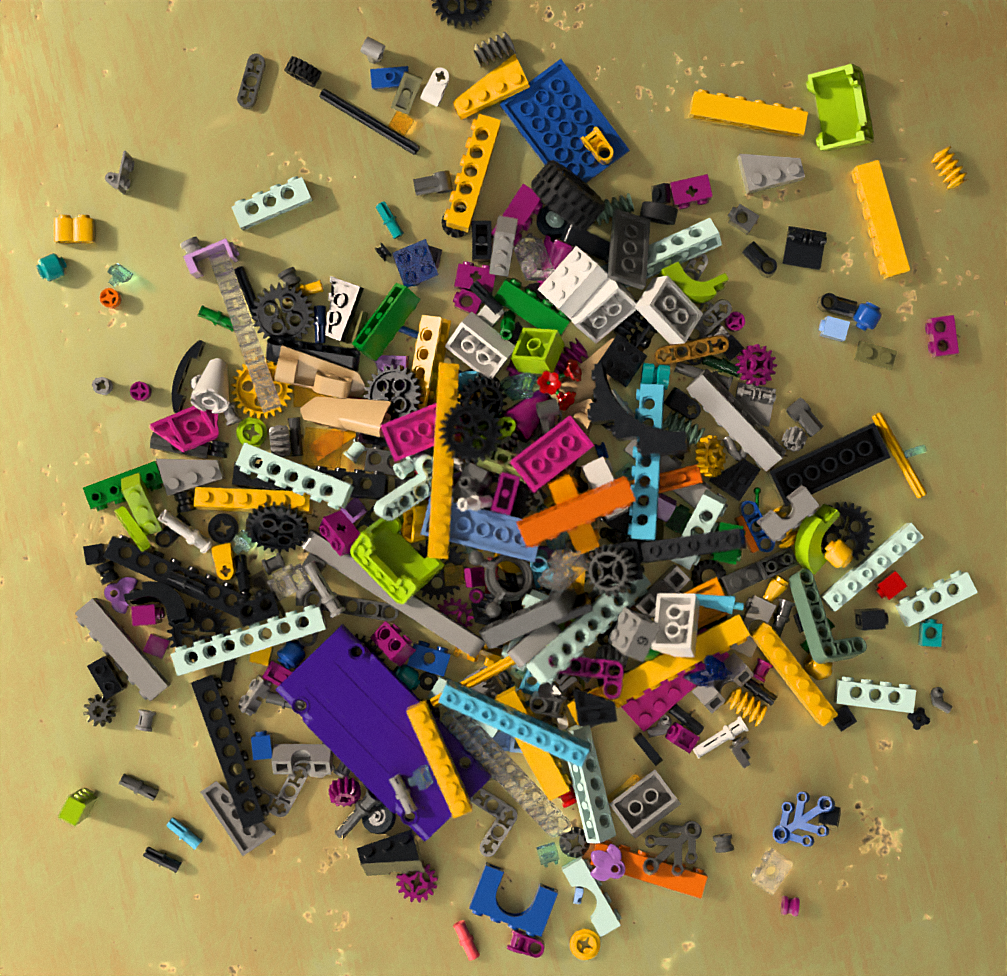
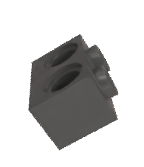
M377 445L367 448L365 471H381L384 474L397 476L390 465V459L393 457L390 451L383 450V446ZM373 454L381 456L379 464L375 465L371 462Z

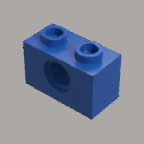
M421 640L418 643L414 642L413 648L416 651L409 657L407 666L444 677L451 653H448V649L437 646V649L429 647L430 643ZM428 652L435 655V661L432 663H428L424 659L425 654Z

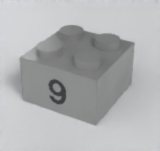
M624 607L618 616L614 629L610 633L608 642L624 655L644 662L660 626L644 614Z

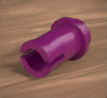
M474 588L470 591L469 598L473 603H480L484 599V592L479 588ZM475 592L480 593V598L475 599L473 594Z

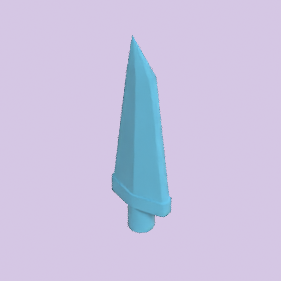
M696 594L701 606L726 612L727 614H732L733 609L743 611L744 603L735 602V596Z

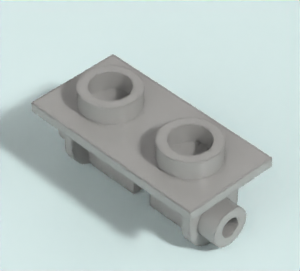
M260 675L253 679L247 694L243 695L239 701L238 708L241 712H245L249 716L255 714L262 703L257 697L265 699L272 683L268 680L264 681Z

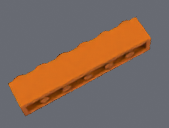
M622 476L519 520L516 524L527 547H536L547 538L549 540L555 539L560 536L559 533L571 532L582 523L589 524L594 522L596 517L611 515L614 513L613 510L620 507L621 509L627 508L632 505L631 502L636 500L628 480Z
M608 839L602 843H595L593 851L602 850L607 852V848L612 844V841ZM625 844L615 845L621 851V861L626 867L624 875L701 899L708 878L707 874L704 873V869L695 866L691 869L685 867L686 864L682 863L684 867L682 875L674 876L671 872L674 863L668 862L665 859L659 865L658 871L654 875H648L643 871L644 861L647 858L655 857L649 856V852L638 849V852L630 850L631 847ZM652 865L647 866L648 870L654 869ZM613 866V872H618V866ZM679 867L674 868L676 872H681Z

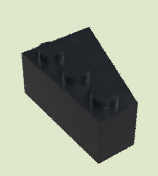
M412 829L357 848L360 864L367 876L390 875L391 872L408 874V871L425 873L418 842Z

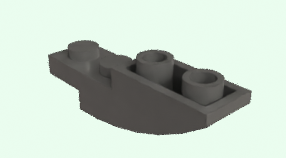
M788 547L722 577L721 581L729 596L798 565V562L791 547Z

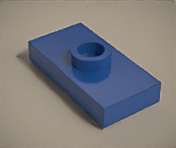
M408 66L370 69L372 90L397 88L404 71L409 72Z

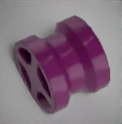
M731 312L725 318V327L729 331L737 332L743 328L745 317L740 312Z
M140 381L132 384L130 388L132 398L138 401L148 400L152 393L151 387L147 383Z
M783 895L781 915L792 914V916L797 917L800 905L799 897L792 899Z

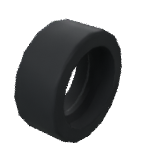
M645 201L642 202L640 216L650 219V222L674 225L678 209L663 203Z

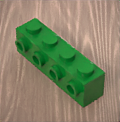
M516 278L505 279L495 298L503 306L538 329L558 330L562 337L572 320L561 310L553 307L554 304L545 298L543 300L537 296L538 293L533 289H526L521 286L522 283Z
M396 282L355 338L352 345L366 357L377 361L388 344L394 339L398 330L405 324L411 312L416 309L421 299L408 287Z
M157 461L83 487L90 509H96L98 512L107 509V505L114 502L117 505L126 502L122 492L121 479L140 473L147 490L151 489L152 492L161 489L163 480Z

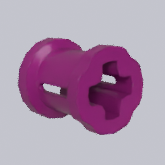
M758 658V663L753 671V677L765 682V677L769 669L773 668V665Z

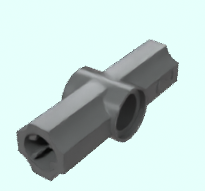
M153 432L150 448L207 459L210 442L182 452Z

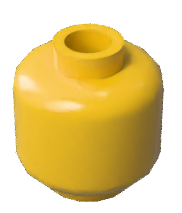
M840 539L835 542L831 540L824 548L826 550L825 559L836 568H845L854 558L852 556L853 550Z
M811 653L805 658L804 670L814 679L822 680L831 676L833 662L818 664L813 660Z

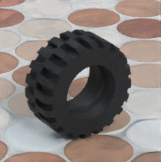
M548 161L531 182L533 192L537 194L543 203L558 214L559 217L567 221V223L581 231L589 229L605 210V203L601 197L580 177L557 161Z

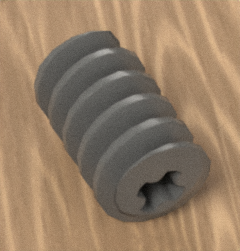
M505 31L502 33V38L498 34L495 35V41L491 37L488 38V44L484 40L481 41V47L477 43L474 44L473 50L480 68H482V61L486 65H489L490 58L493 62H496L497 55L502 60L504 52L509 57L511 49L516 54L513 42Z

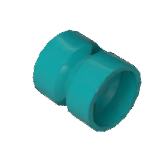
M643 362L640 384L664 385L665 390H667L670 378V365L655 367L653 363Z

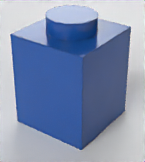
M267 731L255 732L256 735L251 737L253 760L271 759L274 749L272 733L267 734Z

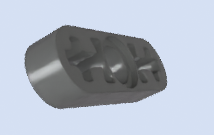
M257 53L250 55L247 60L237 97L239 105L244 109H251L255 105L266 66L263 56ZM256 59H259L260 63H262L261 65H257L256 72L259 73V75H257L254 72H249V70H254V64L252 63V61H256ZM248 77H255L257 79L256 85L248 86L246 84ZM244 88L254 91V93H249L251 102H247V104H244L242 98L247 96V91Z

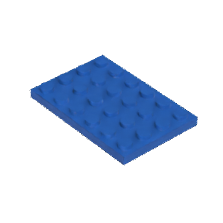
M562 59L529 82L530 88L500 103L502 110L544 166L548 161H557L580 177L585 183H588L630 151ZM595 126L602 132L607 142L613 148V159L607 165L600 164L580 139L582 136L585 137L591 133ZM603 150L599 155L602 158H607L610 156V153Z

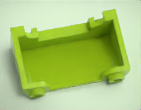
M848 64L809 74L807 89L816 96L822 131L816 137V143L820 151L873 143L874 132L862 69L854 64Z
M381 517L362 531L351 547L350 553L353 559L395 602L404 604L440 572L445 565L439 558L426 557L424 559L398 533L401 529V521L398 517L391 521Z

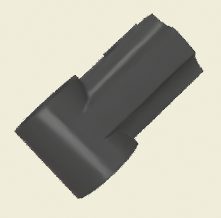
M440 171L432 176L413 179L416 196L431 193L442 194L453 190L449 171Z
M801 397L786 409L788 415L796 423L798 422L810 437L824 427L811 412L810 406Z
M555 398L536 403V410L541 423V432L545 435L558 425L559 405Z

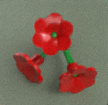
M568 359L567 369L564 370V373L558 375L555 372L544 371L541 377H536L534 380L535 384L540 386L539 390L541 393L557 395L560 411L567 410L574 403L576 393L569 391L564 394L559 392L557 389L561 387V381L558 379L571 376L574 381L579 382L582 380V371L576 360Z

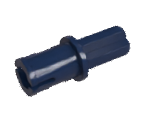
M323 305L314 306V323L312 325L315 326V343L325 344L326 306Z

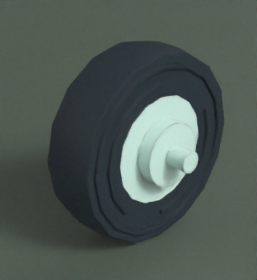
M546 205L540 210L536 224L538 230L543 235L556 239L561 238L567 221L559 217L558 214Z

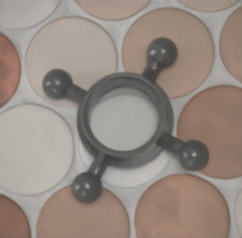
M474 550L469 554L468 559L472 565H481L486 568L485 582L489 591L495 596L494 601L486 606L488 616L494 618L500 615V604L502 601L514 602L524 597L526 593L530 595L532 589L536 590L532 586L533 574L526 560L499 555L488 561L484 558L481 551ZM500 562H512L522 571L524 583L519 592H508L497 582L496 568ZM542 589L536 590V591L541 592V593H543V594H545V595H548V593H547L545 590H542Z

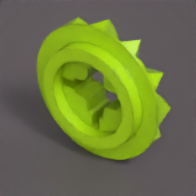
M246 418L237 427V439L242 445L247 443L258 447L264 443L267 437V428L258 418ZM254 424V431L260 435H253L250 441V435L244 432V430H251Z

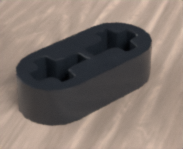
M641 732L633 737L655 766L663 761Z

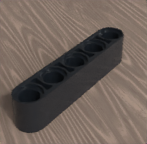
M278 337L267 339L265 358L268 361L278 362L280 349L283 345L345 368L359 371L361 353L356 349Z

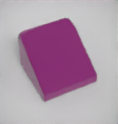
M152 633L143 652L163 659L170 641Z

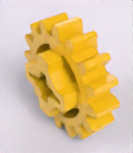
M704 436L700 438V442H697L699 448L695 449V459L699 462L697 467H701L700 473H704L705 477H717V475H721V470H724L723 463H726V453H723L724 446H721V440H717V436Z

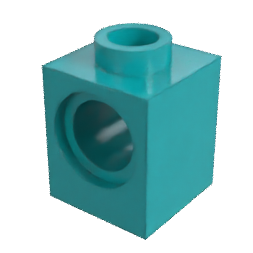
M925 619V622H919L918 645L941 647L943 624L937 623V619ZM930 627L935 631L931 638L926 634L927 629Z

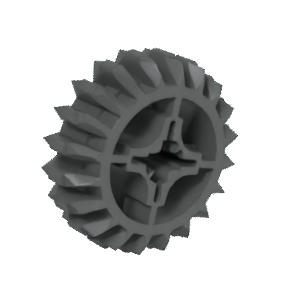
M604 544L602 548H595L596 553L591 552L589 554L592 559H586V563L590 566L584 567V570L589 571L585 577L591 578L588 584L595 585L593 587L594 591L600 589V595L606 592L607 597H610L612 593L614 596H618L619 592L622 594L626 592L625 588H631L630 582L635 581V578L631 575L637 573L636 570H632L636 563H630L633 556H626L628 553L627 549L621 552L622 546L620 545L615 549L614 544H610L609 547ZM604 555H612L616 559L609 562L603 560L602 557ZM621 564L623 565L624 575L620 571ZM597 566L601 569L600 577L597 572ZM613 566V573L608 575V570H610L608 567ZM611 578L614 581L617 580L619 584L612 586L604 582Z

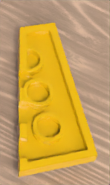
M514 54L452 102L462 120L530 88V85Z

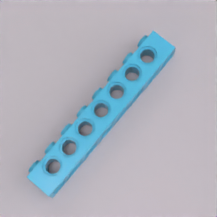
M640 384V389L636 391V400H639V408L635 409L636 420L644 423L645 420L651 419L654 421L653 428H663L664 385ZM646 401H654L655 406L652 409H646L644 407ZM633 446V458H636V466L632 465V477H635V483L631 485V490L636 501L629 508V516L633 517L632 524L629 523L628 535H631L632 540L656 541L661 456L648 457L652 461L651 465L643 467L641 466L643 457L641 453L637 452V446ZM643 477L650 478V484L646 487L640 485V480ZM640 497H649V503L646 506L639 505ZM641 515L647 516V524L639 525L638 518Z
M448 679L438 701L443 705L579 767H582L590 749L591 743L451 679Z

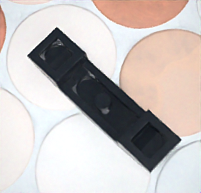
M198 340L186 352L176 370L172 385V407L174 413L180 412L183 409L187 396L181 395L180 392L192 358L200 361L206 344L202 340Z

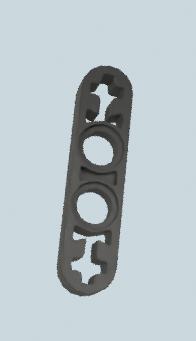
M718 300L703 313L695 326V329H698L700 332L696 339L705 337L731 314L732 306L728 300ZM720 304H727V312L721 311L718 314L721 318L717 320V317L711 311L715 310L717 312L720 309ZM706 316L714 318V323L711 326L704 325L703 319ZM683 346L684 349L682 351L678 349L677 354H685L688 351L687 348Z

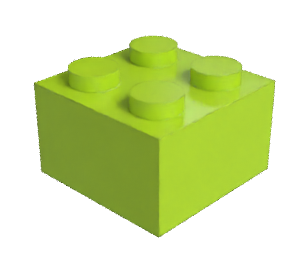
M523 328L510 359L518 372L542 374L544 371H549L552 373L565 343L558 330Z

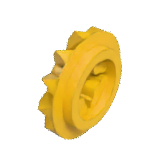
M585 928L576 931L570 940L571 952L581 960L592 959L600 950L598 935L593 930ZM588 938V944L591 947L586 946L582 950V944L579 941H585Z

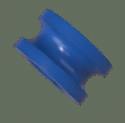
M601 442V445H594L598 458L602 456L606 459L609 458L604 442Z

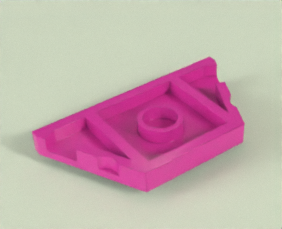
M192 406L153 422L149 427L177 449L186 452L218 438V413H212V410L206 409V412Z

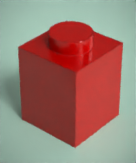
M893 570L874 584L877 587L876 593L881 599L885 598L886 600L892 599L907 587L900 575Z

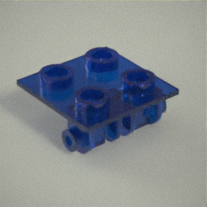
M426 239L392 253L403 285L408 288L418 286L421 282L439 275Z
M708 655L704 659L706 669L685 675L683 678L702 687L708 685L713 680H724L732 672L726 669L722 661L712 655Z

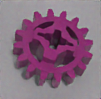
M759 344L746 346L747 349L741 350L742 355L737 356V359L740 360V363L735 364V366L740 367L737 374L742 373L740 379H747V385L752 383L753 386L765 385L766 381L772 380L770 375L776 374L773 370L774 367H777V364H773L776 357L770 356L772 350L766 351V346L760 347Z
M452 597L449 603L444 599L443 606L441 604L437 605L439 611L447 616L449 614L454 615L459 611L456 618L458 623L466 628L473 626L470 620L474 619V616L469 615L472 608H466L467 602L462 605L460 598L455 602L454 597ZM454 605L458 606V609L450 610L447 607ZM463 612H465L466 615V623H464L461 618V614Z
M430 863L424 866L429 879L425 878L423 873L419 871L412 874H397V878L401 880L396 882V886H401L398 892L405 893L404 899L409 896L411 897L410 902L417 898L418 903H420L422 897L428 900V893L430 895L434 894L432 888H437V884L433 882L437 881L438 877L433 876L436 871L435 869L429 870ZM418 873H419V874H420V875H419V878H420L419 881H420V882L418 883V885L416 886V889H415V888H414V887H415V884H414L415 882H414V880L416 879V877H417V875H418ZM404 882L409 884L411 892L406 888ZM422 888L426 889L422 893H417Z

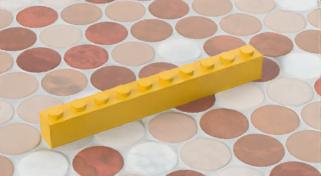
M736 614L698 634L695 657H675L662 653L655 659L648 660L625 672L622 693L619 698L612 700L615 702V706L617 708L627 704V699L631 697L637 699L644 695V690L648 688L654 690L661 686L660 682L666 679L671 681L677 678L679 672L683 670L688 672L696 668L695 664L700 661L702 663L713 659L712 655L717 652L723 654L729 651V646L734 643L740 645L746 642V637L750 636L740 615ZM604 684L587 692L609 699L604 694ZM611 685L607 689L609 695H615L618 692V687L615 685ZM575 700L567 703V706L578 725Z

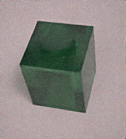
M680 504L679 507H675L670 519L664 523V526L682 535L693 514L689 513L690 509Z

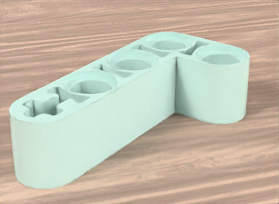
M423 452L415 455L413 464L418 475L376 502L374 511L378 516L387 521L394 520L431 495L432 456Z

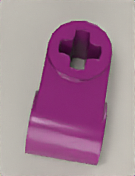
M512 929L513 935L510 944L506 947L508 950L534 958L540 957L543 954L545 944L540 937H532L524 931ZM533 943H538L541 949L533 951L530 946Z

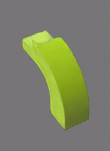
M679 262L663 268L657 275V277L669 276L695 304L711 301L717 292L725 288L724 285L729 280L726 273L709 281H695L687 276Z
M825 503L814 515L805 517L795 540V555L798 563L802 568L810 570L814 575L827 561L821 551L822 538L828 528L840 516L838 510Z

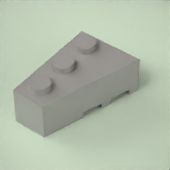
M739 154L737 157L746 195L802 181L805 178L801 158Z
M156 459L167 496L226 479L219 460Z

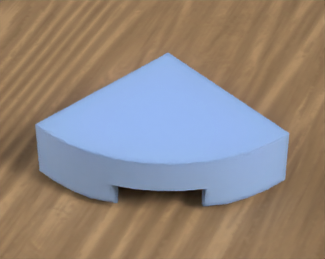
M575 886L573 904H581L584 892L583 887Z

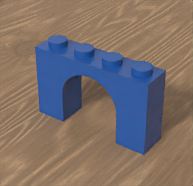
M486 862L469 906L472 913L478 916L487 915L491 921L496 923L505 922L509 928L514 930L523 929L527 935L532 937L542 936L558 895V890L539 883L532 904L525 911L520 913L507 912L501 908L496 899V892L504 874V869Z

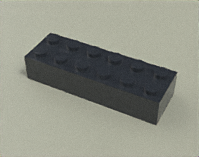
M870 423L766 473L781 505L786 507L791 505L786 497L801 485L812 495L891 457L875 423Z

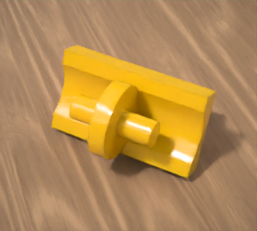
M484 644L476 658L467 655V659L477 662L479 655L486 657L484 665L489 667L500 661L503 650L496 647L488 649L487 645Z

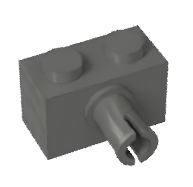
M474 463L466 464L452 492V497L459 500L460 498H470L473 495L484 496L483 492L491 484L493 473Z

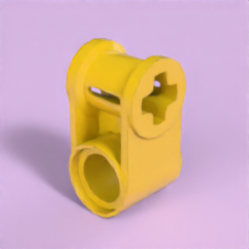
M596 126L591 133L580 138L584 146L600 164L607 165L612 161L613 148ZM606 150L610 153V156L602 158L599 153Z
M231 542L212 546V555L218 577L223 580L233 579L236 567ZM225 567L231 569V572L228 573V576H226V574H222V571L225 570Z

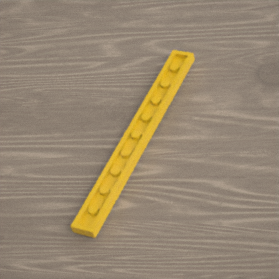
M439 363L427 558L448 559L454 459H452V452L445 453L448 447L441 446L445 440H441L439 437L444 433L438 431V429L444 427L440 424V421L446 420L443 415L445 413L450 414L449 408L452 407L456 410L459 364Z

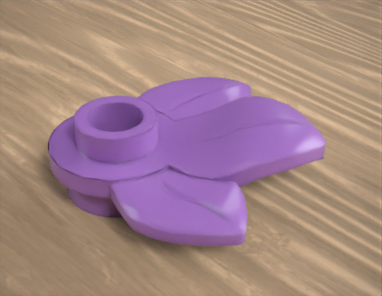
M123 577L117 583H110L105 587V598L111 602L112 608L116 612L126 613L127 606L129 605L125 602L124 594L129 593V591L135 588L138 582L136 578ZM112 590H116L118 593L117 595L112 596L110 592Z
M610 844L607 852L602 850L591 852V859L596 867L591 871L590 875L594 879L606 881L609 878H621L625 874L626 867L621 861V851L615 845ZM614 865L618 866L617 873L612 870Z

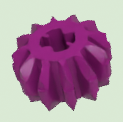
M346 776L344 779L338 777V780H333L332 784L329 785V797L331 803H335L336 806L342 805L343 808L345 806L351 807L352 804H356L361 799L360 785L354 778L348 779Z

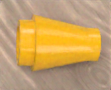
M775 575V577L771 578L763 598L773 603L788 588L789 582L782 576Z

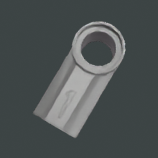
M367 37L360 52L367 55L370 63L375 64L376 62H381L386 45Z

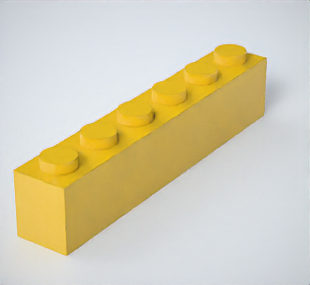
M701 89L693 94L689 118L802 138L804 135L808 112L804 111L803 108H785V105L779 103L768 105L762 100L752 102L740 96H737L735 99L728 97L724 93L713 95L709 94V91Z
M879 160L856 166L853 169L852 178L859 188L857 191L858 199L864 205L862 212L864 219L868 220L870 226L868 227V234L874 240V254L880 261V264H878L879 272L881 275H884L885 279L907 273L911 270Z
M195 487L194 507L198 510L252 512L253 508L258 510V505L265 507L267 502L271 506L273 501H275L277 505L283 502L285 507L291 504V509L297 507V513L303 512L305 515H312L313 500L310 499L311 495L304 493L301 496L292 491Z
M763 622L750 633V637L818 724L824 727L838 715L770 625Z
M516 686L495 696L494 700L535 717V713L531 710L530 706L527 707L524 701L526 697L521 689L518 690ZM514 737L549 801L570 791L572 781L567 773L564 774L561 769L563 765L559 757H555L551 753Z
M424 700L408 707L406 712L453 818L471 812L473 805L427 701Z

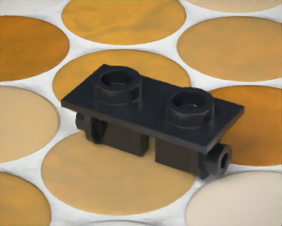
M645 317L642 320L643 323L639 324L644 329L643 332L635 330L634 335L629 339L630 343L642 352L650 346L651 339L655 333H658Z

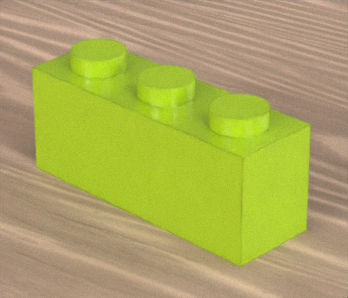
M140 473L121 479L124 497L145 536L161 531L162 523L158 520L160 515Z
M79 789L68 796L58 818L74 826L78 825L88 817L98 797L90 789Z

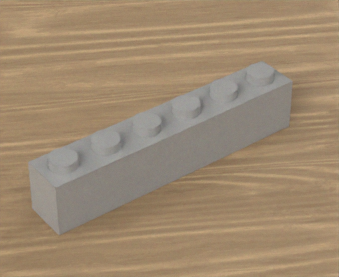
M705 369L687 387L689 395L693 399H697L704 411L710 413L715 418L716 423L728 432L732 440L737 441L741 445L742 450L755 460L758 467L768 471L783 458L786 450L708 369Z
M637 439L632 440L624 449L632 458L633 446H637ZM668 455L661 456L660 473L682 468V462L674 456L672 459ZM643 458L641 465L649 467L652 461L650 458ZM703 481L700 484L672 491L696 509L705 490L710 491L712 487ZM710 511L703 512L706 517H713Z
M92 598L75 613L78 623L82 627L86 626L88 628L90 637L94 641L100 642L103 646L101 647L102 651L107 656H112L115 660V666L120 671H125L128 675L126 677L132 685H137L140 689V695L145 700L149 699V701H152L171 685L97 598Z

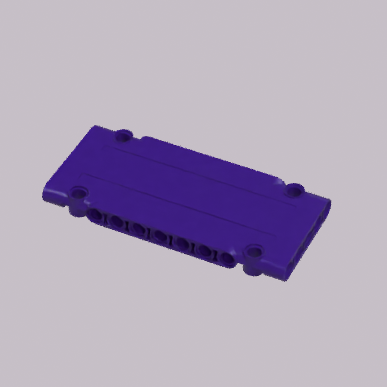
M342 624L275 690L292 706L293 711L302 717L307 727L392 813H397L401 817L402 822L408 825L425 842L453 815L406 712L408 707L421 702V700L374 652H370L365 644L359 641ZM359 646L362 649V654H353L352 647ZM298 700L306 702L307 706L305 709L297 706ZM431 711L467 794L471 798L492 776L474 758L473 754L465 749L464 744ZM463 757H467L471 760V763L465 766L461 764L460 760ZM395 775H401L406 788L411 792L409 794L415 806L418 808L412 811L415 814V817L412 819L405 816V810L400 800L396 798L397 794L389 781Z

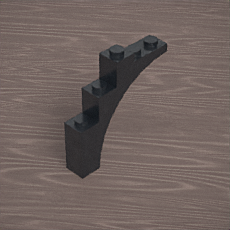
M602 363L594 364V370L591 373L592 380L596 383V389H593V396L597 402L590 403V409H587L588 420H591V423L594 425L615 423V425H612V434L618 441L639 439V442H637V452L641 453L643 458L690 453L688 432L653 428L630 416L613 395L607 379L605 366Z

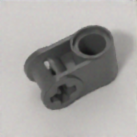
M540 691L533 692L530 695L529 703L533 712L555 718L564 717L563 709L564 704L568 700L567 697ZM537 699L543 700L541 705L533 704Z

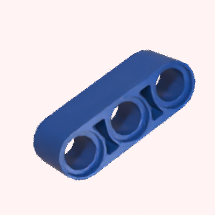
M749 500L741 502L739 513L744 517L759 550L762 552L772 551L775 547V542L769 539L762 528L757 532L752 529V524L762 517L757 504ZM751 504L753 511L747 515L743 510L744 506ZM764 538L770 541V545L766 549L761 547V541Z

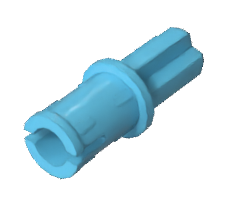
M171 818L166 826L180 837L179 840L182 839L194 850L202 842V839L192 833L189 827L186 828L175 818Z

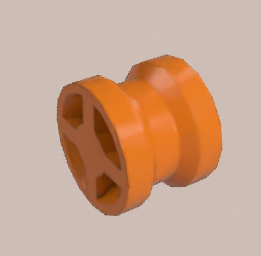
M106 288L100 293V302L105 307L113 309L121 304V295L116 290Z

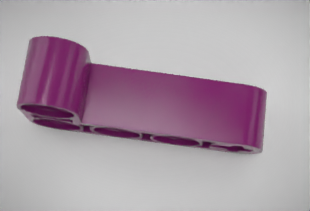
M573 657L570 660L571 664L567 667V671L560 669L556 673L604 679V694L611 700L619 698L622 693L624 669L617 661ZM549 658V664L553 667V661ZM578 661L581 663L579 671L571 670L573 662ZM595 663L601 666L600 671L596 674L590 671L591 665ZM612 666L620 668L618 675L613 676L609 673ZM609 686H617L618 692L615 695H609L607 693Z

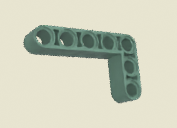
M804 568L789 577V585L810 653L816 663L824 664L852 659L866 651V642L861 637L833 639L819 591L810 570Z

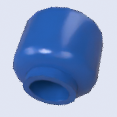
M868 301L866 304L861 303L853 317V320L857 322L856 327L864 331L867 328L875 329L882 316L879 311L880 308Z
M298 640L285 642L277 652L279 657L277 660L287 669L298 667L306 656L303 650L304 646Z

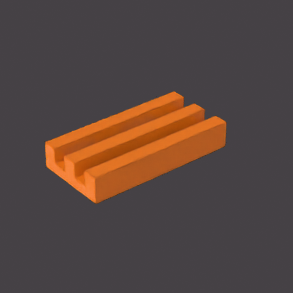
M738 516L734 518L737 525L744 526L743 529L746 531L745 540L750 552L758 551L759 548L744 517Z

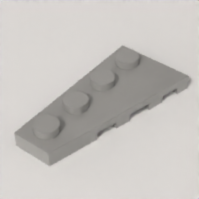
M217 781L200 792L242 856L275 835L262 822L243 829L231 794Z

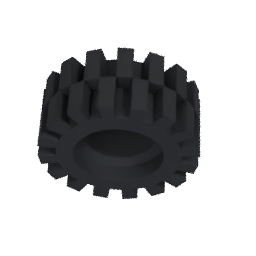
M291 56L284 69L287 74L311 87L316 86L322 74L313 65L294 56Z
M707 559L698 562L694 566L691 573L694 587L704 583L702 573L707 569L713 570L721 587L724 586L721 578L726 576V570L722 564Z

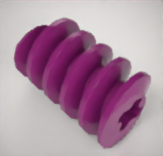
M576 337L577 344L570 341V349L566 346L563 348L564 353H561L554 372L558 375L567 369L568 359L576 360L582 364V356L586 359L589 358L586 349Z

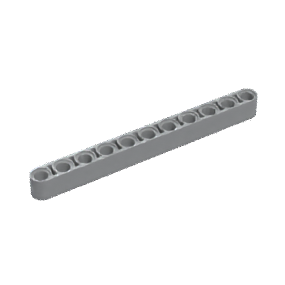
M312 529L309 531L306 541L301 545L303 549L474 658L477 657L485 644L483 638L416 595L404 604H398L353 559L351 553L340 557L324 536Z

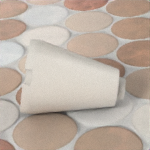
M220 358L210 360L191 394V403L197 409L205 412L206 409L212 410V413H222L227 410L229 405L228 365L224 360Z

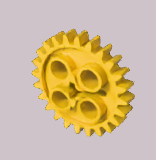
M257 357L256 363L249 360L248 367L242 364L244 370H236L239 373V377L233 376V379L237 382L231 384L233 388H236L231 394L237 395L233 401L240 402L237 406L238 409L245 407L243 410L244 414L250 411V417L253 418L257 414L259 420L262 415L268 419L270 413L276 417L275 411L277 410L283 413L281 407H288L285 401H292L288 394L294 393V391L289 389L290 386H293L292 384L274 381L277 368L275 362L270 361L268 363L265 357L263 362H260ZM262 371H268L269 375L266 379L262 380L259 378V374ZM252 375L257 378L262 386H265L266 391L274 399L273 402L262 391H259L260 388L251 378ZM247 383H253L254 387L251 391L247 392L244 390V386ZM275 385L281 388L278 394L271 393V389ZM260 397L266 400L263 406L256 405V401Z

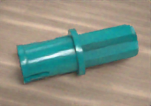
M385 201L379 203L376 209L384 221L383 225L387 226L393 239L403 235L404 232L396 221L397 217L393 216Z

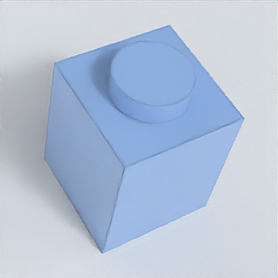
M827 316L820 322L818 329L821 331L820 336L843 342L846 339L850 322Z

